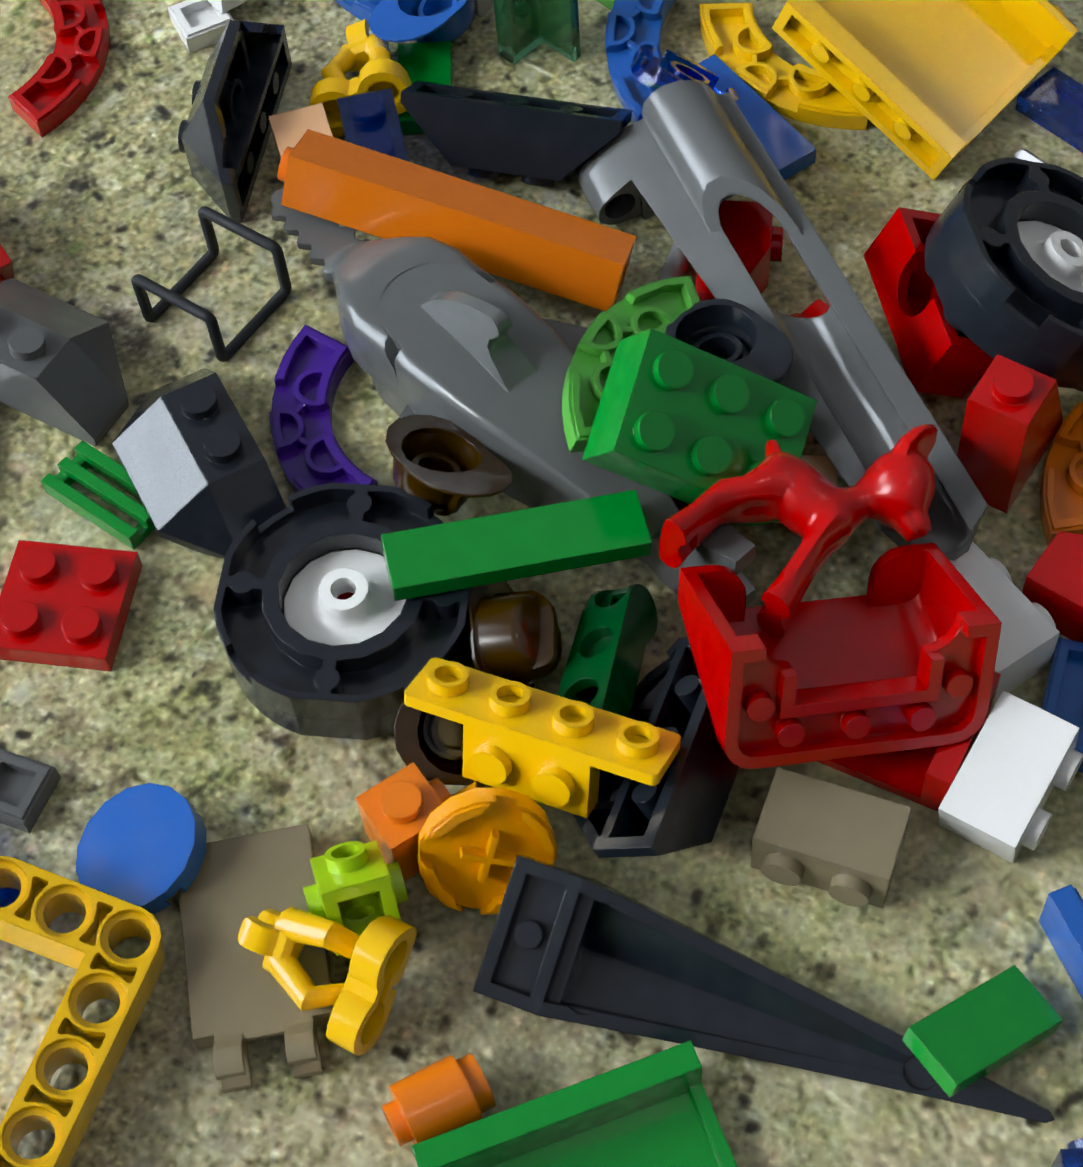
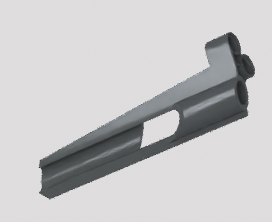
M694 80L675 81L653 91L644 102L642 109L643 119L625 127L617 136L595 152L579 170L577 177L579 186L601 225L602 223L613 225L639 216L647 219L653 217L655 213L715 299L732 300L750 308L787 337L793 349V363L788 375L778 384L817 400L809 431L849 486H854L863 477L867 469L880 456L891 451L899 439L913 427L933 424L938 431L936 442L928 456V460L934 468L936 483L935 496L928 511L931 531L922 538L906 541L894 529L876 520L873 521L897 546L934 542L948 560H957L969 551L979 522L984 516L988 504L730 92L716 94L708 85ZM734 195L746 196L760 203L777 218L830 304L826 313L818 317L797 318L781 314L767 305L721 227L718 210L722 201Z

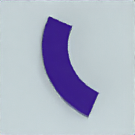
M306 324L293 339L281 360L274 379L275 390L272 398V409L269 412L271 434L278 461L285 478L295 493L331 482L378 485L377 480L365 474L345 455L333 434L332 407L335 394L343 376L354 362L350 349L347 345Z

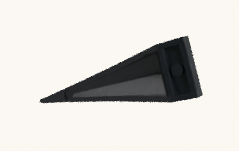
M526 855L517 856L473 991L537 1016L679 1044L691 1040L693 1047L860 1081L1038 1122L1048 1123L1055 1120L1049 1109L986 1077H982L949 1098L902 1041L903 1035L594 878L585 877Z

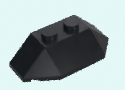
M230 20L208 59L202 79L196 80L193 85L192 108L188 120H182L180 123L178 145L180 151L186 153L193 178L227 217L243 223L272 131L268 116L275 115L278 112L292 67V61L284 25Z
M416 81L402 90L400 102L451 166L468 168V174L477 178H498L501 176V173L522 176L521 181L523 183L533 186H551L554 184V181L562 180L617 136L631 122L632 110L610 108Z
M203 368L150 391L112 442L160 538L202 554L224 559L234 539L252 519L259 527L269 518L286 509V505L263 454L220 378L214 371Z
M688 637L678 638L666 652L670 658L650 671L637 685L629 717L630 719L647 722L653 726L678 733L681 736L680 750L662 779L656 786H650L600 769L597 804L588 818L573 814L589 845L599 858L660 856L711 843L714 838L739 766L730 761L717 740Z

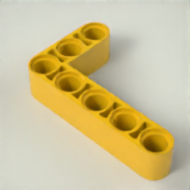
M0 856V889L9 887L20 891V895L15 902L0 908V940L77 969L0 1124V1167H69L162 972L165 954L160 925L154 915L142 907L16 858ZM74 912L85 917L80 927L72 932L58 933L50 929L55 918L63 913ZM129 937H140L150 943L146 951L135 958H121L113 953L118 943ZM108 999L119 1004L116 1014L106 1022L91 1023L82 1018L87 1006L96 1000ZM76 1063L88 1069L86 1078L74 1089L59 1090L50 1085L53 1074L63 1065ZM41 1129L50 1131L55 1135L52 1148L42 1157L30 1160L17 1155L19 1143L28 1133Z

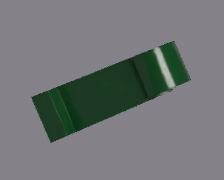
M633 584L627 588L602 590L591 594L585 610L582 611L557 693L558 696L581 701L589 706L627 718L630 717L647 640L654 637L657 630L656 606L649 590L645 586Z

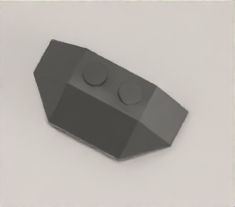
M13 278L0 282V402L96 447L129 407L109 322Z

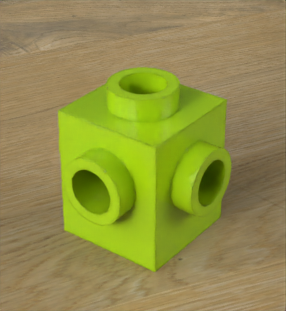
M376 840L368 843L359 841L339 843L329 848L324 855L309 859L315 884L303 887L308 912L338 922L359 935L377 917L391 915L401 920L397 904L408 901L403 875L398 861L385 863Z

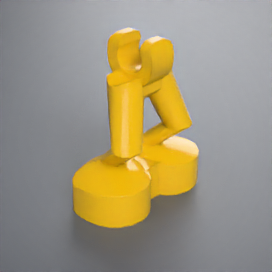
M366 19L346 26V39L348 43L344 44L339 49V52L322 69L323 80L318 81L312 87L309 106L319 103L323 104L332 135L335 138L363 128L366 124V115L372 121L379 122L407 111L400 102L401 91L412 84L410 77L400 63L391 60L389 41H383L375 35L369 34L370 26ZM360 70L359 76L349 80L346 79L345 75L350 71Z
M291 906L282 912L275 909L263 910L258 918L255 916L246 917L242 921L238 933V942L244 948L264 955L262 967L275 978L301 1011L333 1006L327 1025V1039L339 1047L360 1056L368 1052L376 1044L383 1032L396 996V990L393 989V986L403 976L415 943L417 930L415 927L391 915L377 917L359 935L338 922ZM304 944L325 948L349 958L350 965L346 981L344 983L316 986L298 960Z

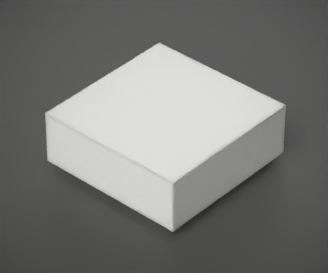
M186 0L168 7L171 22L189 53L218 43L229 21L233 20L229 11L221 14L208 0Z

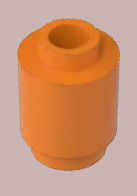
M469 1053L457 1060L452 1055H449L389 1085L388 1089L392 1101L381 1106L392 1134L401 1147L411 1141L413 1144H417L483 1119L482 1113L496 1107V1103L479 1064L474 1056Z

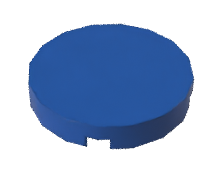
M147 783L126 788L104 802L85 827L77 846L76 873L80 884L142 907L152 914H157L171 905L166 900L174 896L179 889L185 892L196 879L206 855V826L201 815L196 812L194 805L172 787Z

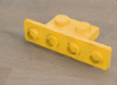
M438 657L431 658L404 691V704L406 706L463 724L462 777L492 787H504L529 796L533 801L584 818H588L598 802L600 769L646 785L656 786L680 750L681 736L678 733Z

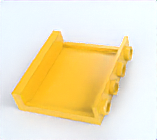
M788 0L772 26V29L933 181L1049 64L1078 31L1067 19L1064 12L1056 5L1050 4L1047 0Z

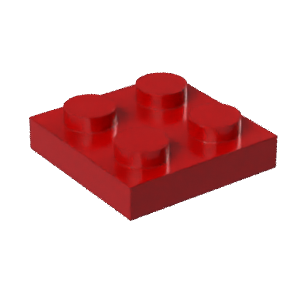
M19 540L0 594V660L111 672L143 566L138 552Z

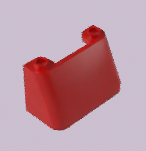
M934 542L903 545L892 548L882 554L871 568L866 595L800 602L782 639L770 636L758 625L756 620L757 613L763 606L746 608L745 585L734 570L723 565L680 568L678 587L680 612L717 740L733 764L746 769H759L952 745L965 741L974 735L984 724L989 708L1002 622Z

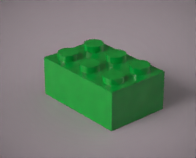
M650 328L618 342L582 460L692 504L719 479L744 476L757 467L766 458L765 446L767 441L771 439L779 443L783 452H788L801 459L817 400ZM779 520L770 521V522H761V523H737V524H740V525L745 526V527H750V526H755V525H761V524H767V523L778 522Z

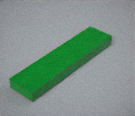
M636 490L381 534L382 550L394 601L651 555L652 546Z

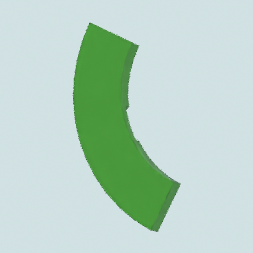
M691 276L667 278L631 290L623 300L611 306L607 311L601 312L590 324L572 356L566 372L562 393L563 426L570 453L585 451L618 342L650 328L666 334V328L669 324L673 323L683 312L691 308L693 304L700 302Z

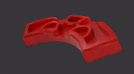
M40 0L41 5L49 12L54 21V31L56 34L55 48L53 53L46 57L44 63L32 78L17 91L9 95L8 99L13 111L41 137H44L61 125L81 106L96 86L104 70L110 46V27L102 0Z

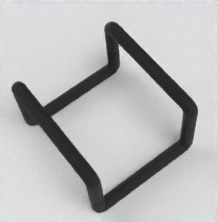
M203 206L198 210V217L208 251L170 290L141 274L134 275L131 283L145 321L155 322L171 305L184 310L206 323L217 360L226 362L232 358L290 295L292 286L284 252L276 241L210 207ZM212 222L270 251L280 284V289L226 347L214 314L181 296L219 254V245ZM147 291L161 298L153 308Z

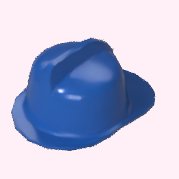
M382 0L371 12L368 24L372 34L383 41L395 43L415 41L416 43L453 41L470 27L474 19L475 3L474 0Z

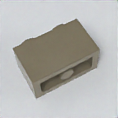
M777 767L752 838L751 867L761 870L765 877L782 885L796 886L803 883L828 891L832 898L849 906L864 907L870 904L884 908L906 837L912 807Z

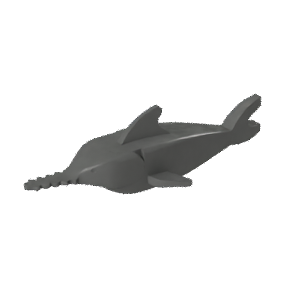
M283 187L270 195L273 206L271 211L272 220L285 222V234L298 236L297 247L303 250H311V264L324 266V279L334 283L340 326L352 357L372 377V382L380 398L399 416L398 419L409 415H432L452 421L478 439L484 448L502 461L511 471L512 485L503 493L531 508L636 490L652 541L651 555L637 557L636 559L646 563L659 579L677 595L680 568L723 565L734 570L745 585L746 606L756 599V588L741 572L756 559V546L730 525L724 524L717 527L702 541L678 568H671L659 557V542L663 524L666 519L679 512L671 497L583 461L584 452H569L563 426L562 393L570 361L588 328L541 318L513 291L500 281H496L462 251L434 238L397 237L372 241L369 239L359 240L356 239L355 229L347 226L339 227L337 223L281 205Z

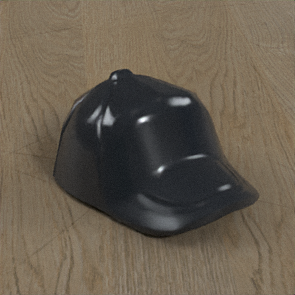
M711 299L695 303L666 328V335L776 383L785 379L793 363V349L787 337L756 312L732 300Z

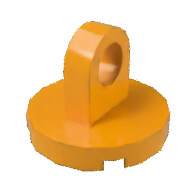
M476 781L452 794V797L430 813L419 833L417 857L419 871L428 891L446 907L463 912L462 906L470 909L479 908L480 915L499 913L518 855H526L553 865L554 859H557L558 846L546 811L529 796L504 787L485 788L482 783Z

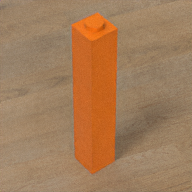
M307 129L294 148L288 146L284 150L278 167L277 178L284 182L281 202L283 206L383 239L431 237L459 249L490 274L602 311H607L617 300L637 238L635 235Z

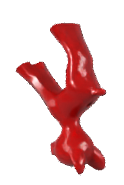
M933 424L913 427L899 439L891 451L880 456L854 486L845 488L836 486L799 457L783 452L779 443L771 439L767 441L765 446L766 458L757 467L744 476L719 479L692 504L665 520L659 542V557L667 566L678 568L702 541L721 525L726 523H761L779 520L789 530L801 536L803 540L778 578L763 593L761 599L765 605L757 613L756 620L758 625L767 634L774 638L782 639L814 577L831 556L848 541L855 529L866 519L876 520L894 529L906 541L922 538L931 531L928 511L935 496L936 483L934 468L928 460V456L936 442L938 430Z

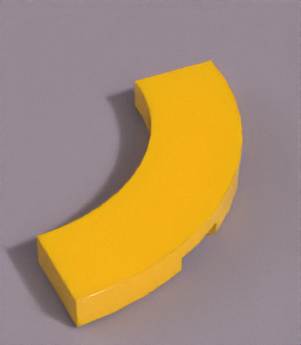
M752 3L699 4L700 30L709 56L715 54L777 113L803 123L843 130H867L868 119L817 70L800 63L793 66L773 51L774 45L766 38L756 21Z

